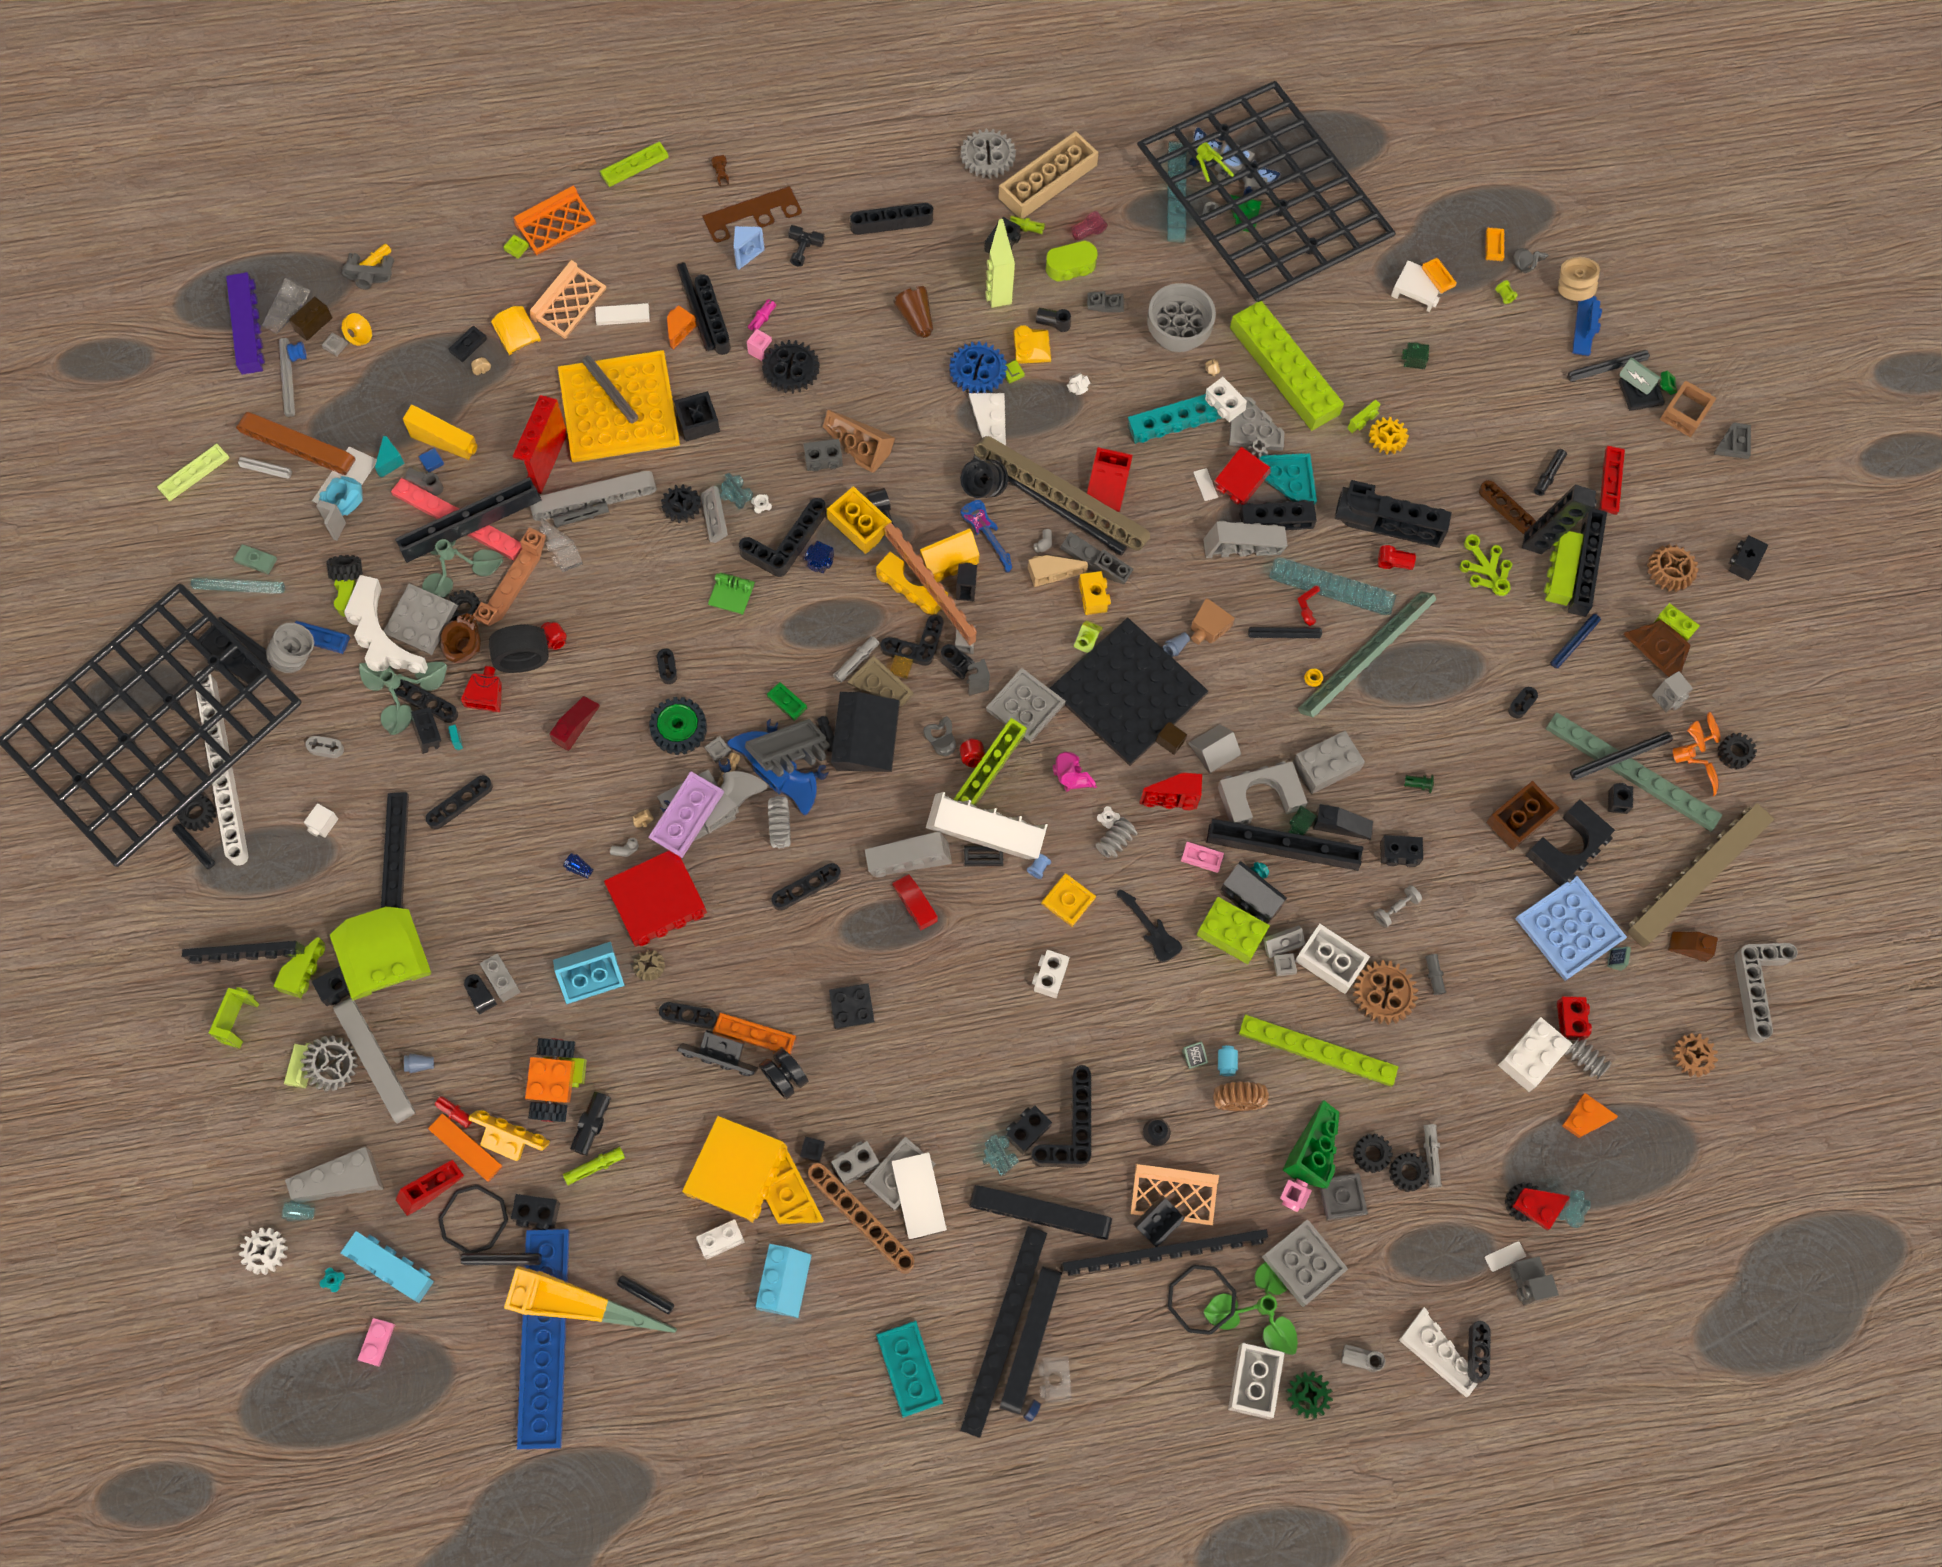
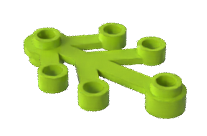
M1474 534L1468 535L1464 541V546L1467 550L1473 552L1482 566L1473 564L1468 560H1463L1459 566L1460 570L1464 573L1473 571L1484 574L1491 579L1487 580L1479 575H1472L1469 584L1472 587L1481 585L1491 588L1498 596L1507 595L1511 588L1507 577L1512 568V562L1509 560L1502 561L1499 578L1495 571L1502 548L1498 545H1494L1491 548L1489 563L1478 547L1480 538Z

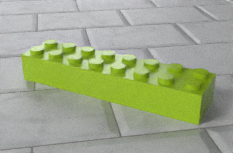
M1262 301L1253 304L1232 317L1230 329L1311 431L1341 414L1344 406L1343 401Z

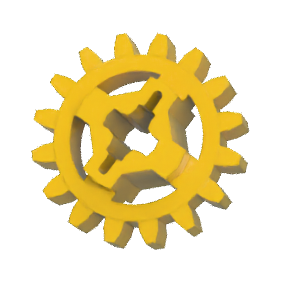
M1382 417L1381 422L1376 420L1375 424H1372L1369 432V437H1371L1369 442L1374 443V449L1380 448L1379 453L1384 450L1386 455H1388L1389 451L1395 454L1397 450L1400 452L1406 446L1409 437L1406 434L1408 429H1403L1404 423L1398 424L1399 419L1392 421L1391 417L1388 420Z

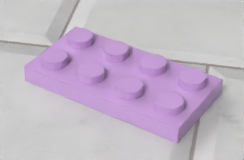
M690 772L649 838L683 858L724 794V791L695 773Z

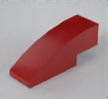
M910 874L892 883L920 931L938 922V916Z

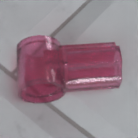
M1093 211L1085 220L1072 226L1071 232L1075 240L1080 241L1093 233L1096 235L1101 234L1106 230L1108 224L1098 211Z

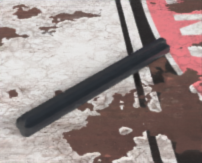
M678 263L677 270L692 313L695 316L705 350L709 352L714 350L715 347L686 263Z
M1670 732L1662 733L1574 768L1570 771V776L1573 780H1577L1670 743L1673 740V736Z

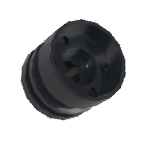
M994 459L971 460L964 466L960 476L964 492L973 498L997 497L1005 491L1009 480L1005 466L1000 461Z

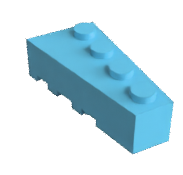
M355 1231L341 1251V1254L355 1261L358 1265L372 1272L375 1276L409 1298L420 1303L434 1282L429 1278L431 1274L421 1267L419 1270L412 1267L414 1263L404 1256L400 1260L395 1256L397 1252L387 1245L383 1249L378 1245L380 1241L370 1234L366 1238Z

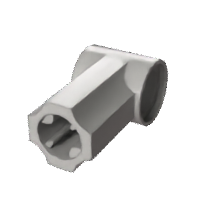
M1345 1344L1341 1363L1366 1369L1370 1372H1378L1385 1366V1357L1378 1351H1369ZM1371 1356L1379 1359V1367L1375 1368L1370 1365L1369 1359Z

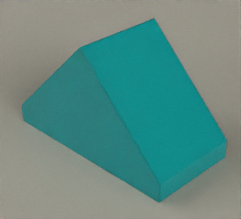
M383 436L375 465L379 477H384L405 464L400 453L386 436Z

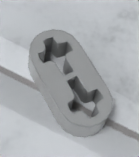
M312 736L306 741V748L312 755L338 758L344 752L342 743L334 738ZM316 742H318L320 746H316L315 749H313L312 745H315ZM336 745L338 749H334V752H332L330 748H334Z

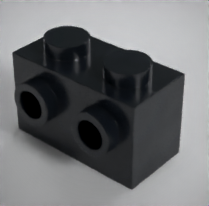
M1384 835L1380 841L1381 863L1388 866L1403 864L1407 867L1420 865L1423 861V837Z

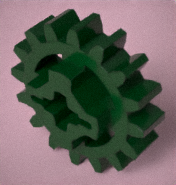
M1306 1371L1302 1372V1378L1298 1374L1295 1375L1296 1382L1289 1381L1288 1384L1292 1388L1286 1389V1392L1290 1394L1286 1401H1292L1290 1410L1296 1408L1297 1416L1304 1413V1419H1308L1310 1414L1312 1419L1317 1418V1413L1320 1416L1325 1415L1323 1408L1329 1410L1330 1406L1327 1402L1333 1401V1398L1328 1397V1394L1333 1392L1332 1389L1326 1388L1329 1382H1322V1375L1316 1378L1314 1371L1310 1372L1309 1376ZM1312 1382L1316 1383L1321 1389L1313 1386ZM1300 1383H1302V1384H1301V1387H1302L1301 1391L1296 1394V1389H1297L1298 1385H1299ZM1307 1392L1313 1393L1314 1397L1311 1398V1401L1310 1398L1305 1397V1394ZM1323 1397L1321 1405L1317 1408L1318 1399ZM1298 1402L1305 1404L1307 1409L1303 1408Z

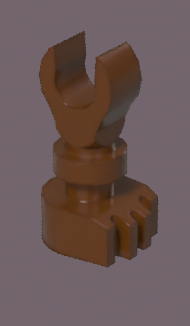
M714 156L711 159V163L718 174V185L721 187V179H725L729 185V176L725 173L726 156Z

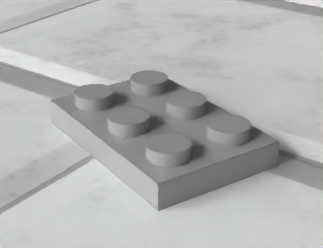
M904 1137L864 1184L892 1210L896 1211L901 1202L892 1161L924 1153L908 1138ZM931 1160L932 1167L934 1168L936 1163Z

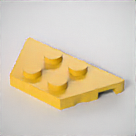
M788 1152L785 1160L781 1161L778 1167L779 1173L777 1178L771 1182L769 1187L770 1193L766 1201L778 1224L822 1223L824 1219Z

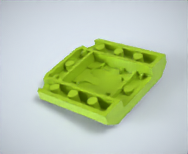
M383 907L346 919L330 934V939L352 1001L372 995L374 991L410 979L414 981L431 975V970L409 909Z

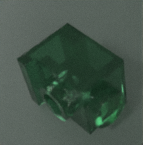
M1300 806L1289 822L1292 826L1288 833L1305 836L1317 815Z

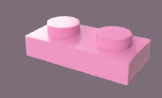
M1187 842L1181 862L1218 873L1224 853Z
M373 1318L358 1360L380 1367L395 1324Z

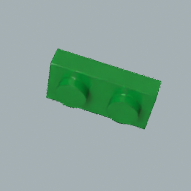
M781 682L767 693V698L793 721L807 709V705Z

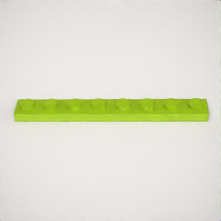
M1248 1015L1244 1016L1238 1034L1391 1087L1394 1085L1399 1067Z

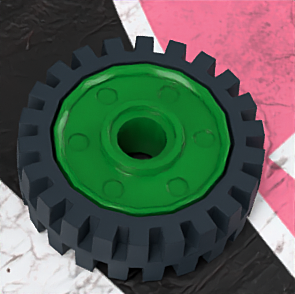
M673 697L671 701L666 699V703H659V707H655L654 713L650 716L651 736L655 744L661 750H666L669 754H672V752L675 755H680V752L687 754L688 750L692 752L694 747L698 748L700 742H703L707 733L705 715L696 702L693 703L691 699H688V701L685 697H681V699ZM676 724H683L680 728L674 727Z

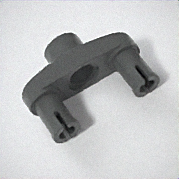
M349 253L347 262L342 269V274L346 278L354 280L359 288L368 290L371 288L372 283H384L390 280L394 258L388 256L387 259V256H384L381 267L358 265L360 256L356 253Z

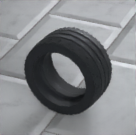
M528 624L507 626L495 631L489 638L491 661L493 667L498 671L506 673L528 672L543 666L548 661L547 639L543 629Z

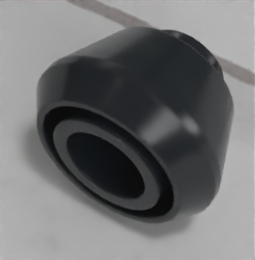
M1153 1118L1144 1125L1143 1136L1149 1144L1161 1146L1170 1138L1171 1130L1164 1120Z

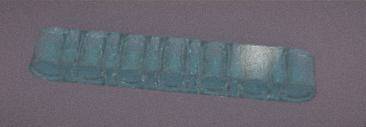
M1169 141L1168 153L1183 147L1181 142ZM1186 153L1168 161V175L1170 178L1186 171ZM1183 179L1175 184L1186 197V179ZM1168 187L1167 242L1185 243L1186 209Z
M1275 558L1269 577L1274 581L1309 591L1314 586H1319L1320 591L1316 593L1318 595L1382 615H1390L1392 613L1396 600V595L1390 591L1285 558Z

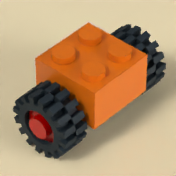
M538 1038L536 1054L553 1057H550V1059L530 1057L525 1099L544 1100L547 1103L530 1102L529 1119L566 1122L568 1105L554 1104L553 1101L569 1103L571 1100L575 1061L559 1060L558 1057L574 1058L575 1041Z

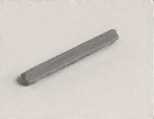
M280 338L279 351L284 414L286 417H293L295 415L292 366L287 349V344H290L288 338Z

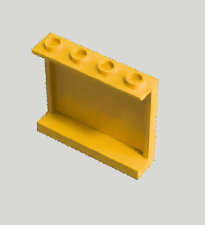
M717 1116L682 1192L687 1197L699 1199L753 1223L761 1213L762 1208L760 1206L763 1200L767 1199L770 1193L769 1187L772 1180H775L778 1176V1167L781 1161H784L787 1156V1146L783 1141Z

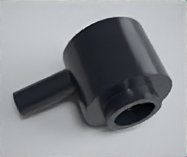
M883 487L866 492V498L892 521L889 512L891 506L886 489Z

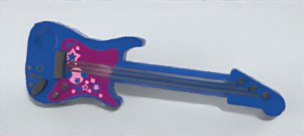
M975 500L965 505L960 511L961 517L972 525L976 535L979 534V530L983 531L1000 556L999 560L1005 567L1004 570L1010 572L1012 569L1010 554H1006L989 529L992 528L997 531L998 527L989 519L984 503L981 500Z

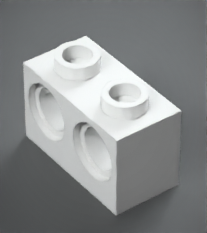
M1224 377L1206 389L1207 403L1210 406H1214L1218 414L1228 422L1246 410L1247 401Z
M1047 950L1045 955H1041L1038 966L1041 967L1039 974L1035 973L1032 984L1035 985L1034 991L1057 998L1070 957ZM1055 961L1058 967L1051 968L1048 962ZM1049 979L1052 985L1044 986L1041 981Z
M735 1219L696 1237L706 1260L745 1243Z

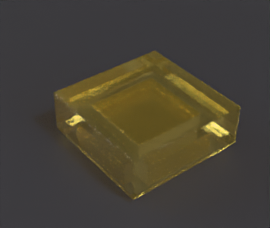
M895 655L890 671L895 676L908 679L913 660Z

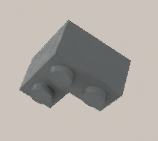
M1540 1256L1511 1264L1510 1274L1512 1279L1516 1281L1518 1287L1517 1296L1522 1301L1523 1306L1546 1301L1559 1295L1553 1275L1545 1274Z

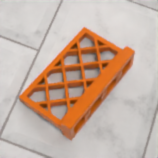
M574 185L513 217L518 231L520 230L536 255L596 224V220L578 195ZM577 201L580 205L579 210L571 209L570 204ZM558 210L565 211L564 218L556 217L555 212ZM568 212L578 214L576 221L567 219ZM580 215L587 216L590 221L586 223L579 222ZM543 218L550 219L549 226L541 225L540 220ZM553 220L563 222L561 229L552 227ZM565 223L575 225L574 229L571 231L564 230ZM528 226L535 227L534 234L526 233L524 228ZM538 228L548 230L546 237L537 235ZM550 231L560 233L559 237L556 239L549 238ZM535 239L545 241L544 245L537 249L534 245Z

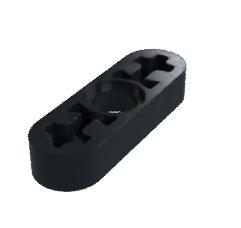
M665 1002L659 1008L660 1017L665 1022L705 1029L713 1028L717 1022L715 1012L707 1008ZM671 1008L672 1012L678 1013V1009H680L679 1019H676V1014L672 1013L669 1014V1017H666L664 1011ZM690 1010L694 1013L693 1018L688 1021L682 1018L683 1013ZM697 1012H700V1017H707V1014H710L713 1020L705 1023L704 1019L698 1018Z
M1477 1321L1472 1324L1468 1335V1377L1477 1384L1484 1382L1490 1376L1491 1330L1488 1324L1483 1321ZM1477 1328H1480V1332H1483L1481 1336L1480 1333L1476 1331ZM1475 1347H1480L1483 1350V1357L1476 1355ZM1478 1368H1479V1372L1482 1373V1376H1480V1377H1479V1373L1475 1372V1370L1478 1369Z

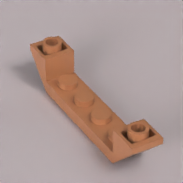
M530 527L520 541L522 550L488 604L481 602L473 614L476 617V621L491 626L502 620L539 562L546 538L545 534Z

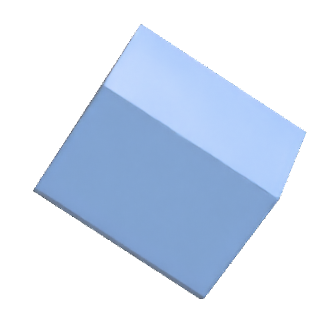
M735 226L734 254L736 268L739 270L764 251L763 232L760 227Z

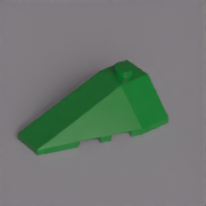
M1321 1101L1289 1154L1283 1171L1293 1179H1299L1308 1185L1325 1189L1329 1187L1335 1172L1333 1159L1337 1147H1335V1135L1338 1134L1339 1111L1326 1101Z

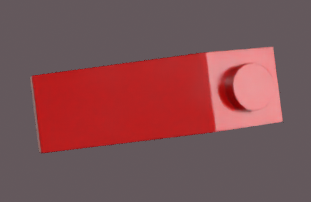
M451 1160L400 1188L396 1202L408 1216L426 1206L464 1177V1174L456 1163Z

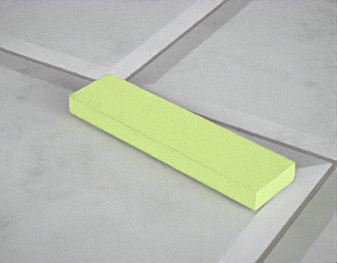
M215 444L158 485L157 488L170 502L227 461L229 456L218 444Z

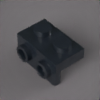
M1161 1195L1134 1223V1226L1155 1247H1158L1175 1228L1180 1226L1185 1217L1172 1203Z

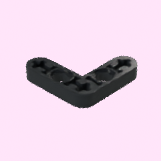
M938 614L929 616L919 645L886 637L881 641V652L886 656L922 666L931 664L942 634L943 618ZM938 621L934 632L932 631L933 623ZM932 636L935 638V642L928 644L925 638ZM888 644H892V647H890L889 650L886 649V646H888ZM899 645V652L897 653V652H896V649H897V646ZM907 647L912 650V653L904 655L902 650ZM926 648L928 649V657L922 659Z

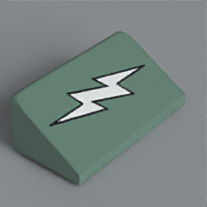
M1632 357L1619 374L1620 377L1646 395L1654 389L1660 379L1658 375Z

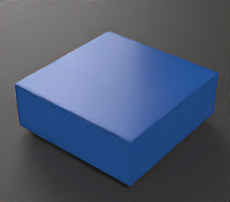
M435 448L418 456L428 473L444 465Z

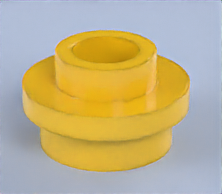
M1309 669L1304 675V680L1307 685L1317 687L1323 681V674L1318 669Z

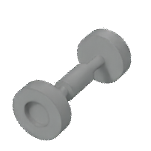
M1409 885L1406 887L1404 892L1407 897L1404 900L1400 899L1391 906V910L1387 913L1380 908L1374 912V917L1381 926L1387 928L1391 925L1392 921L1389 915L1397 913L1406 906L1405 903L1409 900L1414 904L1422 901L1420 892L1414 886Z

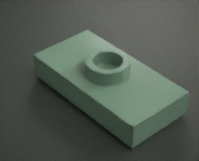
M242 544L233 560L235 563L269 575L277 558Z

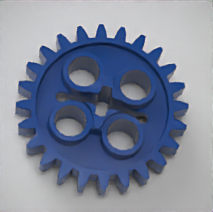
M978 341L977 345L971 342L970 347L964 344V349L959 347L958 353L954 352L953 358H951L950 376L953 377V382H957V387L963 386V392L969 389V393L976 391L977 394L979 391L986 393V390L992 393L993 387L998 389V385L1003 384V379L1006 378L1005 371H1007V366H1005L1004 354L999 355L1000 349L994 351V345L987 347V342L983 346L980 341ZM983 356L981 360V366H979L978 369L980 357ZM978 369L976 380H973L975 377V370Z

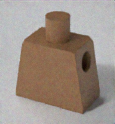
M1206 598L1192 622L1191 630L1195 633L1192 635L1191 640L1198 645L1204 639L1209 643H1213L1233 626L1235 618Z

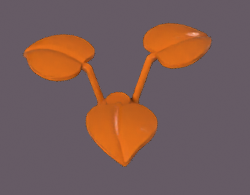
M1708 712L1707 721L1711 730L1710 735L1704 738L1699 721L1693 722L1687 732L1694 737L1696 742L1673 748V756L1676 763L1688 761V764H1704L1713 786V796H1715L1719 783L1712 762L1693 759L1696 756L1694 747L1698 746L1701 752H1705V741L1714 738L1715 742L1719 743L1721 740L1720 730L1711 712Z

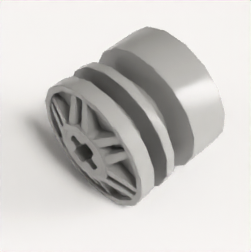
M296 623L280 625L275 630L267 646L266 657L268 662L276 670L284 673H294L301 670L313 650V636L302 625Z

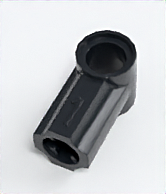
M1039 308L1036 323L1056 327L1060 332H1067L1071 328V314L1066 309L1054 311Z

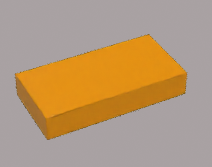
M1487 227L1486 260L1503 261L1504 229Z
M1437 257L1422 265L1423 271L1440 293L1456 286V281Z

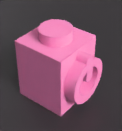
M1296 1179L1295 1182L1288 1180L1280 1198L1283 1200L1282 1205L1298 1212L1300 1208L1304 1209L1312 1190L1307 1188V1183Z

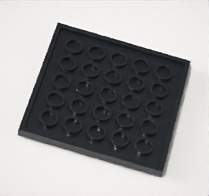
M1128 617L1050 687L1053 692L1066 701L1065 706L1129 766L1156 742L1158 734L1168 722L1175 725L1209 692Z

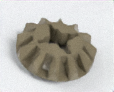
M646 949L634 959V973L644 981H652L659 978L665 969V961L662 955L655 950ZM652 958V964L655 967H649L645 970L646 966L643 963H648Z

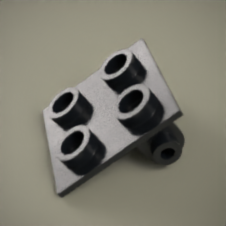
M869 983L829 989L835 1029L875 1022Z

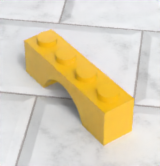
M889 552L876 566L877 578L881 582L891 585L895 592L905 595L909 602L919 605L926 614H937L941 607L925 586H916L907 581L903 574L904 561Z

